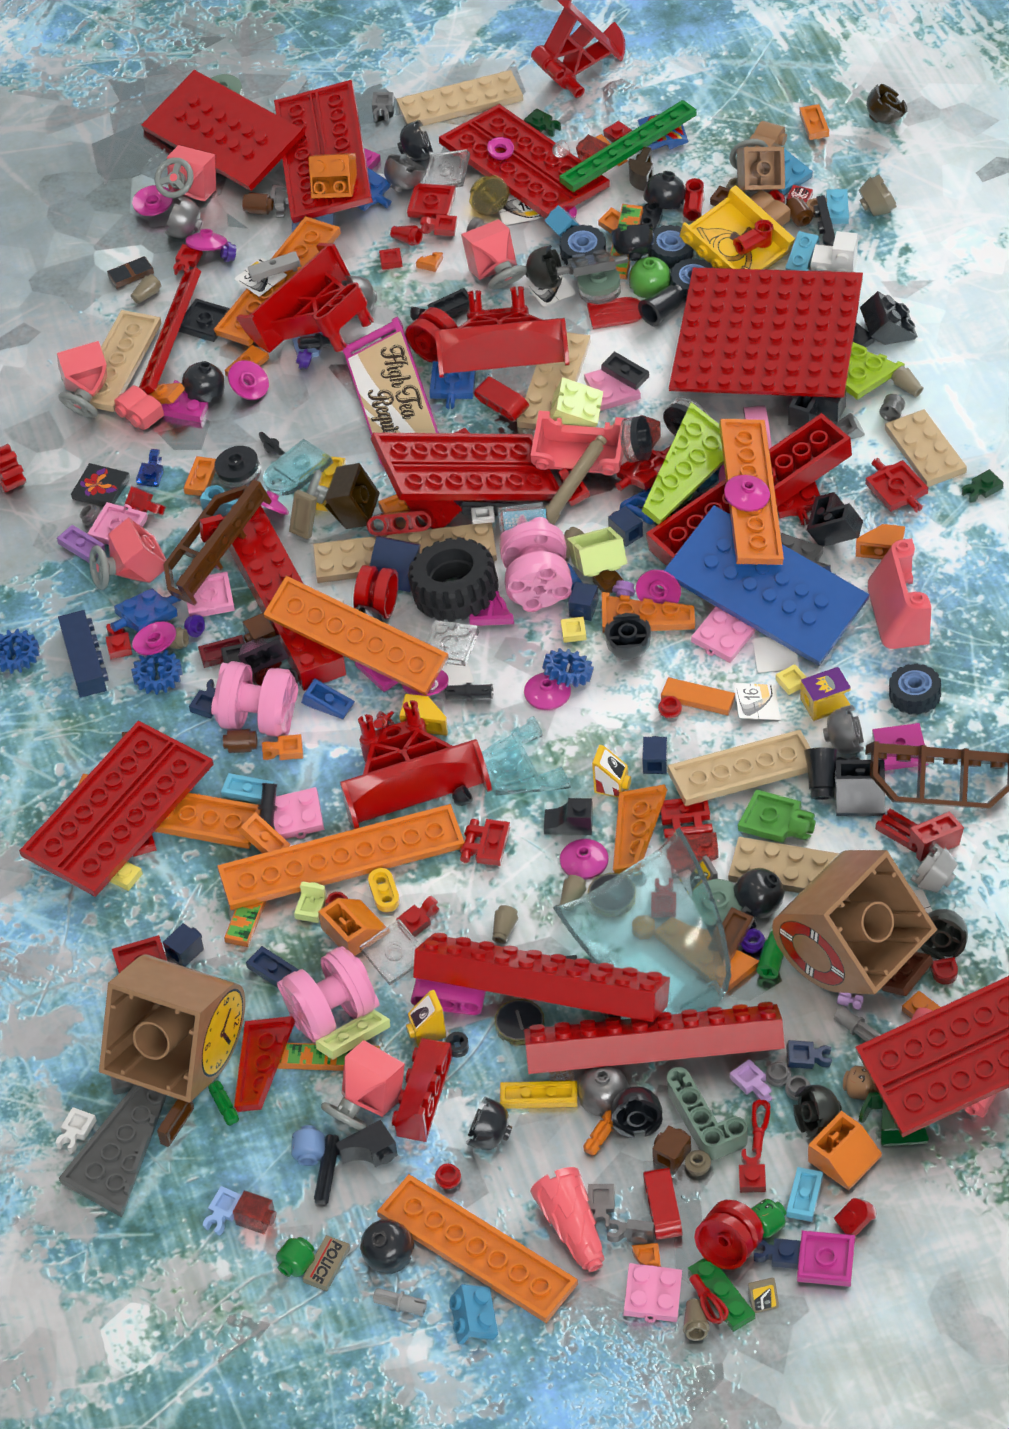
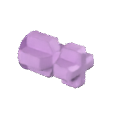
M839 993L837 1004L848 1006L852 1003L854 1009L860 1010L864 996L857 994L855 997H852V993Z

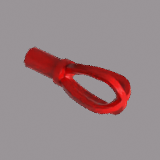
M379 711L376 715L377 719L373 722L374 727L379 729L394 725L395 723L391 719L394 712L391 711L386 715L384 712Z
M760 1099L752 1104V1151L755 1153L756 1148H759L762 1152L763 1138L770 1119V1103ZM762 1105L766 1112L761 1127H758L756 1111Z
M698 1274L692 1275L689 1281L698 1293L700 1305L707 1320L717 1324L723 1323L728 1317V1308L720 1298L711 1293ZM707 1297L711 1300V1302L718 1310L719 1318H717L714 1311L712 1310Z

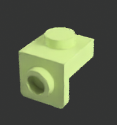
M301 882V896L294 912L295 919L319 923L318 911L325 907L327 899L325 886L315 882Z

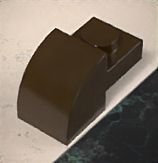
M643 147L641 153L637 154L636 160L629 158V181L633 187L644 191L648 180L654 175L652 148Z

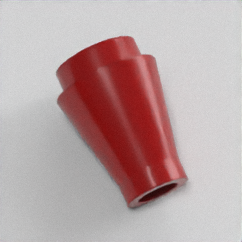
M416 225L393 226L390 235L391 238L414 246L421 243L423 232Z

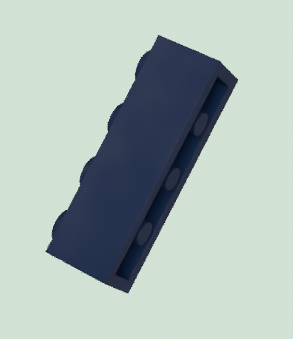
M85 610L58 616L79 697L82 698L107 691L105 682L109 681L106 667L101 668L100 666L104 664L101 651L96 652L95 649L99 647L96 634H91V631H95L92 618L86 617Z

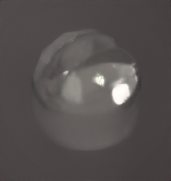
M560 140L554 144L552 152L556 157L563 158L570 154V149L564 140Z

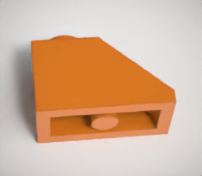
M881 524L856 539V557L882 560L893 543L905 539V526Z

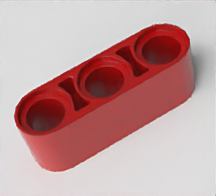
M490 376L473 391L475 397L481 403L512 422H515L530 406L522 395Z
M428 509L380 513L369 519L367 529L374 536L425 531L433 525L434 514ZM420 514H423L428 518V524L426 526H423L418 522V516ZM397 517L405 519V528H400L396 525ZM375 519H380L383 522V530H377L374 527Z
M663 1168L644 1171V1185L651 1219L654 1222L656 1240L682 1236L681 1220L670 1169Z

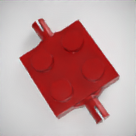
M671 445L663 451L652 449L649 460L639 461L634 456L622 464L619 472L616 473V476L622 479L615 483L617 490L622 491L629 485H635L645 491L651 488Z
M879 458L874 459L871 464L877 469V472L866 478L865 484L890 512L904 505H910L916 513L921 511L923 506L916 499L928 494L929 487L904 460L885 466Z
M814 481L777 507L779 518L798 516L800 524L805 525L806 523L807 525L809 522L807 513L812 511L815 497L820 496L816 482Z

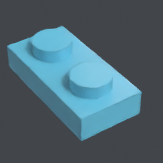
M826 189L827 206L832 224H849L847 189Z
M228 773L221 794L224 798L261 804L262 783L274 784V781Z
M797 1167L786 1217L809 1222L813 1221L823 1180V1172Z

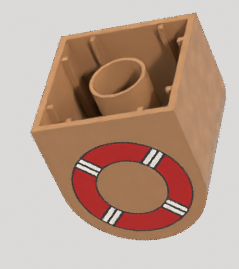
M887 850L842 851L774 919L772 924L773 935L779 949L790 964L809 981L832 992L874 995L937 931L933 921Z

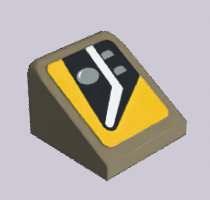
M773 1277L748 1283V1298L755 1313L779 1307L776 1283Z

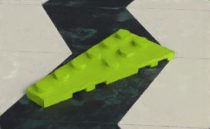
M853 342L846 392L858 400L891 379L893 373L899 367H905V363L900 361L894 363L887 360V356L881 353L879 355L870 353L866 347Z
M692 402L642 508V512L658 525L724 464L719 424Z

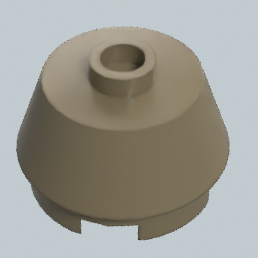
M879 174L873 178L869 177L858 190L862 197L859 200L865 211L869 209L873 217L891 213V210L897 207L891 192Z

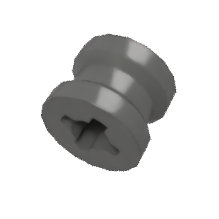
M888 394L879 410L881 417L887 421L900 418L901 411H903L906 405L904 399L897 394Z

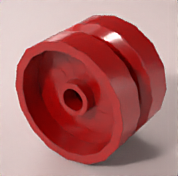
M430 307L418 319L407 326L405 331L406 339L410 347L422 359L433 363V361L438 362L435 330L458 328V326L447 313L438 308Z
M362 565L354 588V608L358 604L369 606L378 610L384 619H389L394 611L398 594V572L396 569L382 568L379 572L376 566Z
M726 1199L718 1202L698 1225L694 1239L696 1247L707 1261L721 1269L733 1270L741 1267L752 1254L753 1250L762 1241L764 1231L762 1222L750 1207L737 1200Z

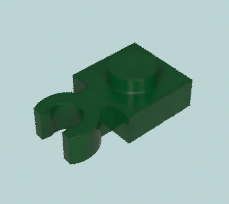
M537 108L524 119L526 123L539 132L545 130L547 135L551 137L555 136L554 129L561 130V123L559 121L552 120L551 115Z
M989 469L972 478L971 484L964 485L962 487V495L971 493L969 495V502L972 503L978 499L979 495L987 498L1003 489L1004 482Z

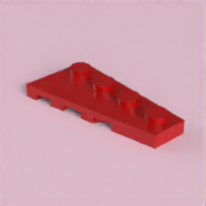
M293 1016L245 1021L234 1108L237 1112L262 1109L294 1027L295 1020Z

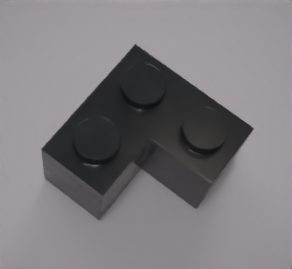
M846 390L844 398L794 396L788 406V425L800 428L821 413L829 420L838 422L846 408Z
M832 492L815 497L807 532L818 545L825 547L859 538L863 520L850 503L844 504L837 494Z

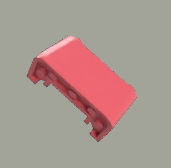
M539 410L531 450V461L541 470H562L566 468L568 471H572L589 444L598 435H602L606 438L607 442L588 472L602 473L608 476L614 475L620 470L628 443L627 418L616 417L613 425H610V422H605L604 428L562 424V418H557V421L550 418V411Z
M912 538L893 543L868 579V593L870 594L869 597L882 644L890 649L930 644V600L922 592L908 593L906 583L913 584L912 557L915 553V546Z

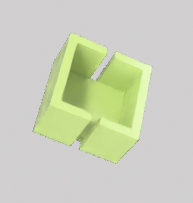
M562 377L553 394L550 418L557 421V418H562V424L596 427L599 420V408L602 402L603 391Z
M611 527L567 538L572 564L584 576H596L600 571L607 569L609 571L618 570L622 565L627 564L623 538Z

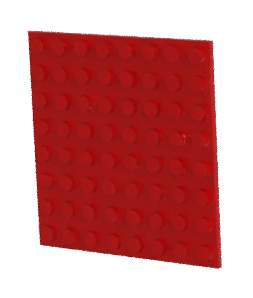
M693 267L669 391L844 398L863 272Z

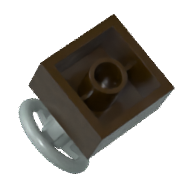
M355 463L336 467L328 487L318 485L322 472L321 470H316L306 493L317 497V503L323 504L345 529L367 526L369 519L373 516L380 492L361 464Z

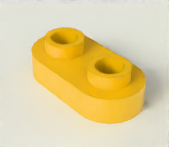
M385 868L373 870L368 876V882L375 905L382 912H392L400 904L399 894L392 873Z

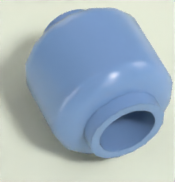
M305 1125L292 1135L291 1155L301 1165H316L321 1160L325 1151V1135L317 1130L315 1126Z

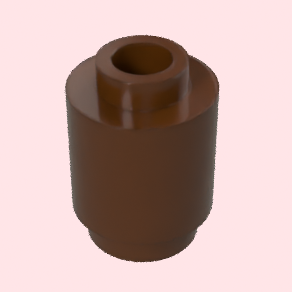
M245 194L242 201L243 211H247L250 214L268 215L270 211H273L274 199L270 198V194Z
M792 197L786 202V205L790 208V218L796 226L803 227L812 221L813 212L803 199Z
M251 729L227 730V735H223V747L228 749V753L252 752V750L258 748L257 732L251 731Z

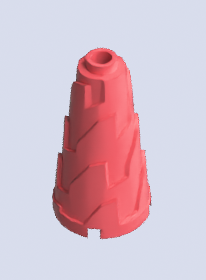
M575 1167L554 1171L556 1177L550 1179L548 1174L532 1186L530 1192L546 1220L552 1224L560 1240L566 1244L576 1262L583 1270L588 1269L589 1272H594L603 1266L602 1262L605 1258L595 1227L596 1221L588 1203L590 1199L582 1181V1176L578 1168Z

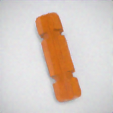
M607 1110L602 1116L603 1120L598 1122L590 1134L591 1138H588L584 1143L585 1153L591 1156L596 1155L600 1149L598 1146H601L612 1130L611 1127H613L611 1110Z

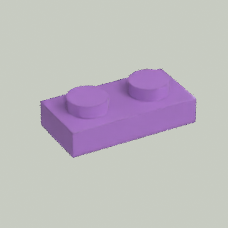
M71 525L57 537L59 545L88 563L93 546L98 545L105 551L103 543L74 525Z

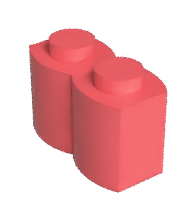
M135 385L114 399L116 413L121 418L125 417L130 420L131 424L136 428L139 427L142 430H146L164 416L161 403Z

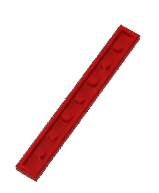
M197 267L185 273L181 278L139 385V388L147 395L156 390L202 272Z

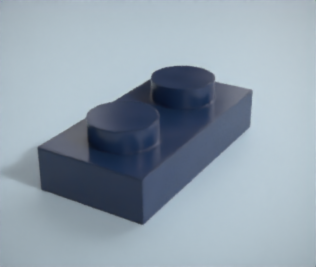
M263 946L246 961V966L249 970L277 988L278 981L290 973L299 970Z

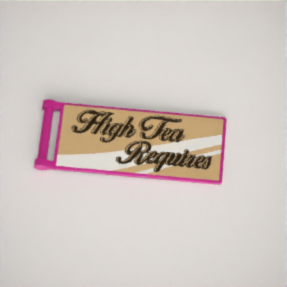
M398 316L393 318L392 322L348 345L346 343L347 347L342 351L345 355L371 436L373 432L439 433L407 342L402 322ZM396 329V332H394V333H392V334H390V335L384 337L383 339H381V340H379V341H377V342H375V343H373V344L367 346L366 348H364V349H362V350H360V351H358V352H356V353L353 354L354 351L360 349L361 347H363V346H365V345H367V344H369V343H371V342L377 340L378 338H380V337H382V336H384V335H386V334H388V333H390V332H392V331H394V330Z

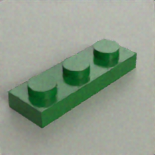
M705 1258L688 1267V1274L690 1276L698 1274L711 1293L715 1294L726 1305L729 1314L725 1322L733 1332L756 1319L755 1312L721 1268L713 1265Z

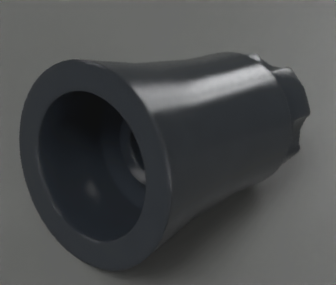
M672 284L653 296L641 300L638 304V310L642 319L655 327L672 311L678 308L685 301L686 296L679 285Z
M819 747L804 750L811 799L827 800L834 798L838 749Z

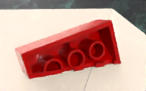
M421 1038L419 1047L414 1048L412 1062L414 1063L412 1068H408L405 1082L407 1085L405 1090L402 1089L399 1095L400 1107L398 1111H394L392 1117V1126H395L397 1137L427 1142L453 1058L451 1043Z

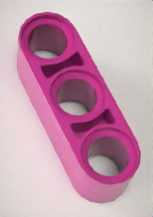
M416 978L411 996V1003L414 1006L429 991L435 990L443 1012L478 1015L481 1013L486 991Z

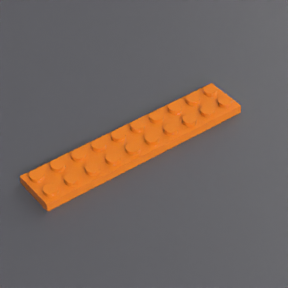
M448 804L217 865L229 908L234 910L301 892V882H315L324 886L369 874L377 868L388 869L459 850L465 842L452 806Z

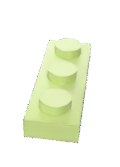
M373 1010L367 1015L354 1019L330 1034L316 1040V1049L333 1060L355 1048L363 1040L367 1041L390 1028V1019Z

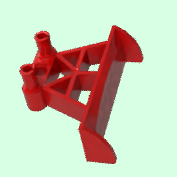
M557 0L564 8L544 45L534 48L531 58L558 85L568 89L575 98H579L584 94L585 89L576 81L575 75L610 54H613L622 62L625 54V37L616 22L611 23L602 32L572 3V0ZM578 20L581 23V25L570 36V33ZM594 37L598 40L597 42H595L594 44L590 45L589 47H587V48H585V49L583 48V47H585ZM564 56L563 62L558 58Z
M317 244L316 247L319 251L317 255L250 315H238L236 317L247 335L266 352H272L284 340L322 332L323 336L329 339L335 352H340L347 345L339 331L349 320L357 315L362 327H367L374 322L366 307L367 300L357 282L346 286L341 284L342 281L347 280L346 276L351 275L335 244Z
M518 286L519 295H517L516 287L510 288L512 306L499 309H482L481 291L475 290L476 299H474L473 291H469L467 293L469 299L467 321L458 328L435 330L439 377L443 378L445 373L565 362V366L570 365L565 318L542 320L530 315L529 308L525 305L524 287Z
M410 700L411 707H409L408 702L403 704L407 721L375 730L372 715H365L366 722L363 716H360L358 723L362 735L359 741L363 758L366 762L363 775L340 782L348 819L352 828H359L358 823L451 794L461 785L470 788L483 784L487 792L492 791L487 767L477 739L452 746L427 733L425 721L420 718L418 702L415 700Z

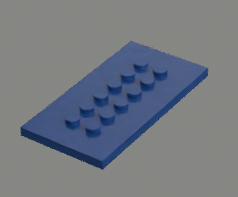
M714 505L664 571L673 575L683 588L820 666L868 601L870 594L783 544L784 560L782 565L737 564L731 515Z

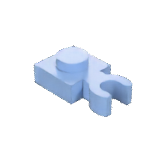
M220 1186L208 1207L213 1214L205 1218L203 1227L209 1230L212 1224L217 1223L214 1232L220 1236L225 1229V1220L233 1222L245 1198L232 1190Z

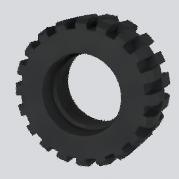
M457 537L454 540L447 538L442 542L436 541L432 546L423 548L422 553H418L410 564L408 580L414 602L420 612L432 619L435 617L437 621L443 622L448 620L449 622H456L457 619H468L470 614L478 615L480 610H485L490 605L489 600H494L496 591L499 588L492 554L481 543L477 544L472 539L465 540V538ZM463 577L453 582H444L451 578Z

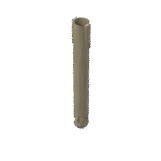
M598 435L589 444L553 499L544 507L546 509V519L550 524L555 525L561 516L560 512L604 449L603 446L607 440L602 435Z

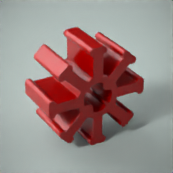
M6 444L0 447V485L4 492H8L25 484L26 478L22 473L24 472L22 465H19L17 462L15 451H12L10 445Z

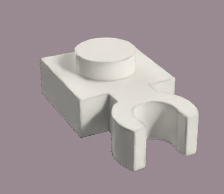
M73 1107L60 1127L64 1134L57 1138V1148L61 1149L63 1144L70 1143L67 1147L68 1151L71 1154L74 1153L77 1149V1139L85 1141L96 1123L95 1115Z

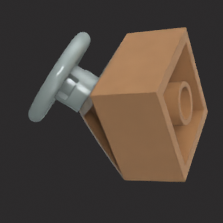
M747 139L734 146L730 152L729 160L730 164L737 169V182L740 190L785 189L784 147H768L764 141L759 139Z

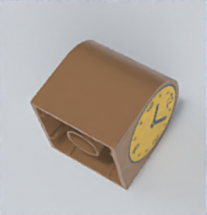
M145 954L138 957L108 982L99 1073L190 1103L221 1074L234 1052L245 1014L244 989L237 983Z

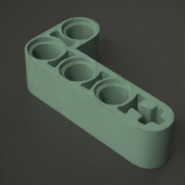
M675 1067L667 1073L668 1095L699 1150L707 1153L711 1160H717L739 1151L747 1145L748 1126L743 1118L731 1117L718 1123L686 1069Z

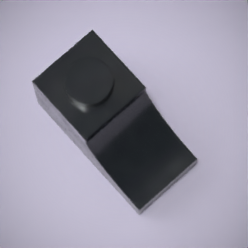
M280 635L266 639L261 636L243 644L238 657L242 663L251 666L253 674L290 658L291 653Z
M568 798V802L561 807L545 809L544 834L592 835V798Z
M381 1120L335 1143L337 1155L342 1164L361 1160L372 1163L376 1168L381 1164L391 1162L394 1157L398 1156L396 1142Z

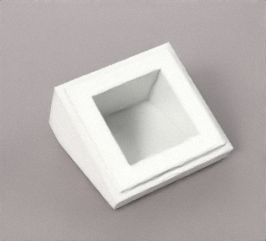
M493 506L471 508L472 524L495 522Z

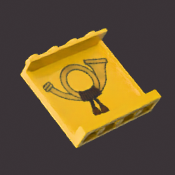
M736 185L729 190L728 197L692 224L688 225L684 222L680 232L683 242L690 245L700 257L711 263L715 268L768 269L791 252L795 238ZM759 220H769L774 226L772 244L769 247H758L743 255L736 252L733 239L754 229L755 223Z

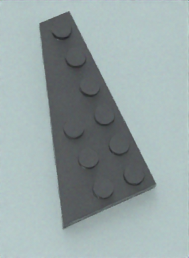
M134 1085L60 1175V1183L114 1214L123 1217L167 1095Z

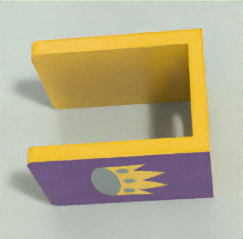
M835 667L801 679L800 700L812 720L815 721L829 716L836 709L849 706L850 703L844 693L849 692L851 686L840 668Z

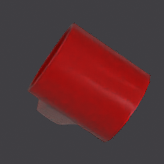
M692 178L685 184L686 194L683 216L689 221H696L702 216V207L705 200L704 183L700 179Z
M759 220L755 223L754 229L733 239L736 252L743 255L758 247H769L772 244L774 226L769 220Z

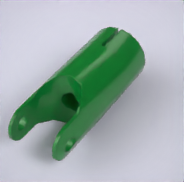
M773 930L764 942L756 969L757 973L766 979L777 978L784 957L775 941Z

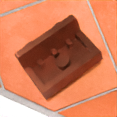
M915 952L882 987V991L907 996L933 964L931 955Z

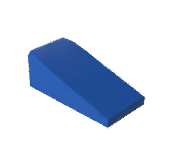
M314 679L304 693L301 703L310 708L344 719L355 701Z

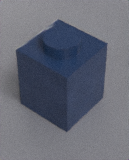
M626 506L608 516V527H611L623 538L625 547L643 537V521Z
M575 582L568 601L569 617H584V620L592 621L599 601L597 585Z
M643 737V774H667V737Z
M184 923L163 941L166 956L184 967L204 950L201 933L196 928H190Z

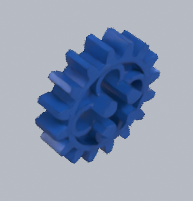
M16 629L14 633L7 630V635L5 636L0 634L1 672L9 669L10 674H13L14 670L18 669L21 673L23 667L31 668L30 662H37L36 657L40 656V648L34 634L29 635L27 630L20 633L19 629Z
M558 648L557 652L551 650L550 654L546 653L542 669H544V675H550L549 680H557L558 685L565 683L566 687H569L570 684L578 687L579 684L585 686L586 682H590L594 667L591 666L592 661H586V655L579 656L578 651L572 653L570 649H567L565 652ZM568 663H569V664H570L569 670H568V672H566L567 665H568Z
M165 650L163 653L147 655L146 657L140 655V662L134 661V668L131 669L134 684L138 685L139 690L145 688L147 694L152 690L155 691L156 695H158L159 690L167 693V688L171 687L174 689L175 682H180V675H183L180 659H176L174 653L169 655L168 650ZM159 663L157 669L159 674V680L156 681L155 677L157 676L155 664Z

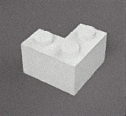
M837 231L833 246L815 244L811 260V271L856 272L858 233Z

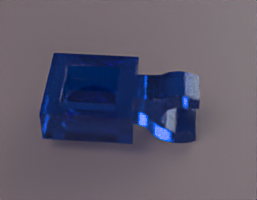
M151 449L149 462L141 463L136 477L137 485L159 487L164 473L163 465H160L162 457H159V449Z

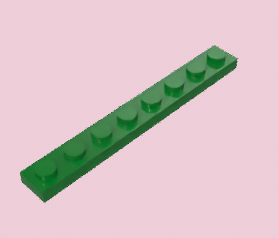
M681 100L560 175V183L572 192H575L641 151L643 147L649 146L697 116V109L686 101Z

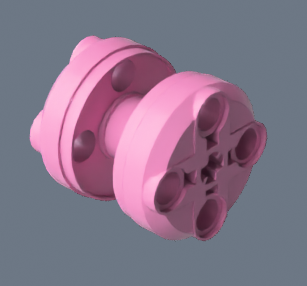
M537 517L529 522L521 523L510 530H506L500 535V554L506 568V593L514 603L521 605L527 612H536L541 608L554 605L560 600L570 597L572 593V578L568 564L565 561L566 541L563 532L558 527L550 524L546 518Z
M235 661L222 663L211 711L222 729H241L245 724L248 712L258 714L257 720L260 733L274 737L288 735L298 695V684L290 670L270 668L264 677L262 686L253 685V674L250 665Z
M343 946L331 950L321 958V967L325 979L317 984L303 969L297 972L294 971L277 982L289 1015L293 1016L295 1020V1027L302 1031L313 1043L336 1030L335 1019L331 1011L335 1007L341 1005L350 1017L357 1019L380 1006L365 966L358 957H355Z

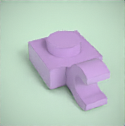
M750 1059L730 1072V1079L746 1095L753 1091L758 1100H766L768 1102L772 1100V1097L769 1095L772 1090L764 1083L766 1081V1074Z

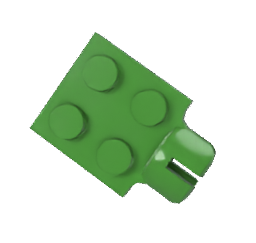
M756 790L738 823V831L784 843L787 837L809 840L812 835L806 833L813 834L816 824L814 820L815 814L801 810V801Z

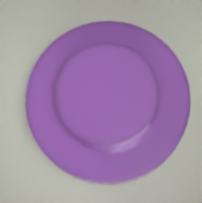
M619 580L613 586L612 591L616 593L617 597L621 595H635L634 584L631 582Z

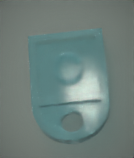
M302 439L266 469L263 480L268 491L279 496L291 495L307 485L316 470L323 472L333 464L331 456L307 440Z

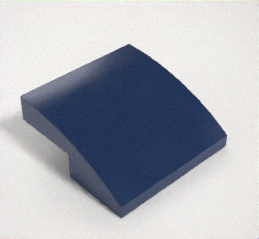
M377 536L370 566H376L379 572L382 568L396 569L398 572V590L411 592L408 580L409 567L411 562L414 561L415 556L420 553L421 545Z

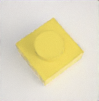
M584 617L561 619L564 643L587 640Z
M795 664L776 674V681L788 695L800 690L801 679L807 678Z
M127 862L110 882L129 891L142 876V869Z

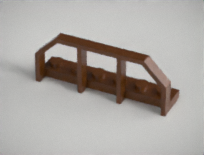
M253 479L249 486L243 485L217 494L212 498L163 564L167 590L172 596L194 606L197 604L194 594L214 568L222 570L223 566L220 563V559L237 537L245 539L246 534L243 528L263 502L270 505L272 502L261 482ZM238 499L223 521L219 523L211 537L206 541L200 552L189 548L200 533L199 519L213 516L221 504ZM186 555L193 558V560L179 577L176 583L178 589H176L172 570L182 556Z
M879 741L866 745L865 755H871L870 777L892 802L990 809L1009 792V753L969 750V748L949 749L927 747V745L879 743ZM887 756L896 757V761L910 762L911 758L918 759L917 798L897 796L878 774V760H887ZM934 760L943 761V765H958V762H961L959 801L924 798L926 764H933ZM981 764H990L992 769H1005V766L1008 765L1007 785L987 803L967 802L969 767H981Z

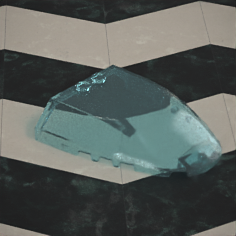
M680 827L676 829L674 835L657 851L582 898L553 907L568 931L595 964L610 963L617 968L633 967L638 969L639 972L648 973L654 971L660 972L662 976L670 977L668 1006L663 1012L681 1014L682 1011L694 1009L697 1012L707 1011L710 1007H717L728 991L731 979V960L721 916L707 878Z

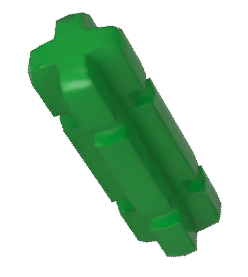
M215 1081L208 1085L209 1092L214 1098L226 1124L231 1126L239 1121L238 1114L233 1108V1104L226 1091H224L221 1082Z

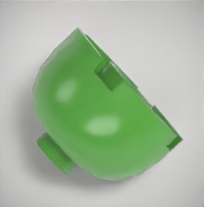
M645 257L636 261L630 270V289L632 288L637 296L649 298L665 287H669L670 270L668 265L656 257Z

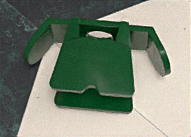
M878 1092L868 1094L861 1108L858 1121L864 1123L871 1110L882 1109L880 1142L882 1146L926 1144L929 1142L925 1128H928L930 1125L902 1137Z

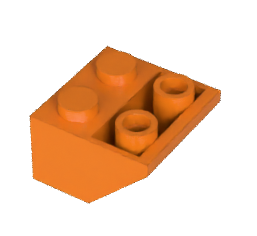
M355 153L309 156L311 198L352 197L357 176Z
M338 898L318 911L321 929L338 947L343 946L354 956L390 933V930L360 899Z
M843 1111L808 1145V1162L848 1191L882 1157L881 1151L864 1127Z

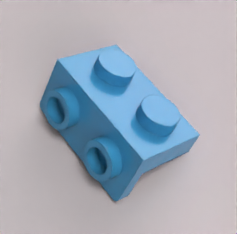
M461 1284L451 1295L449 1306L453 1313V1330L456 1333L457 1343L464 1344L469 1337L494 1340L498 1335L490 1287Z

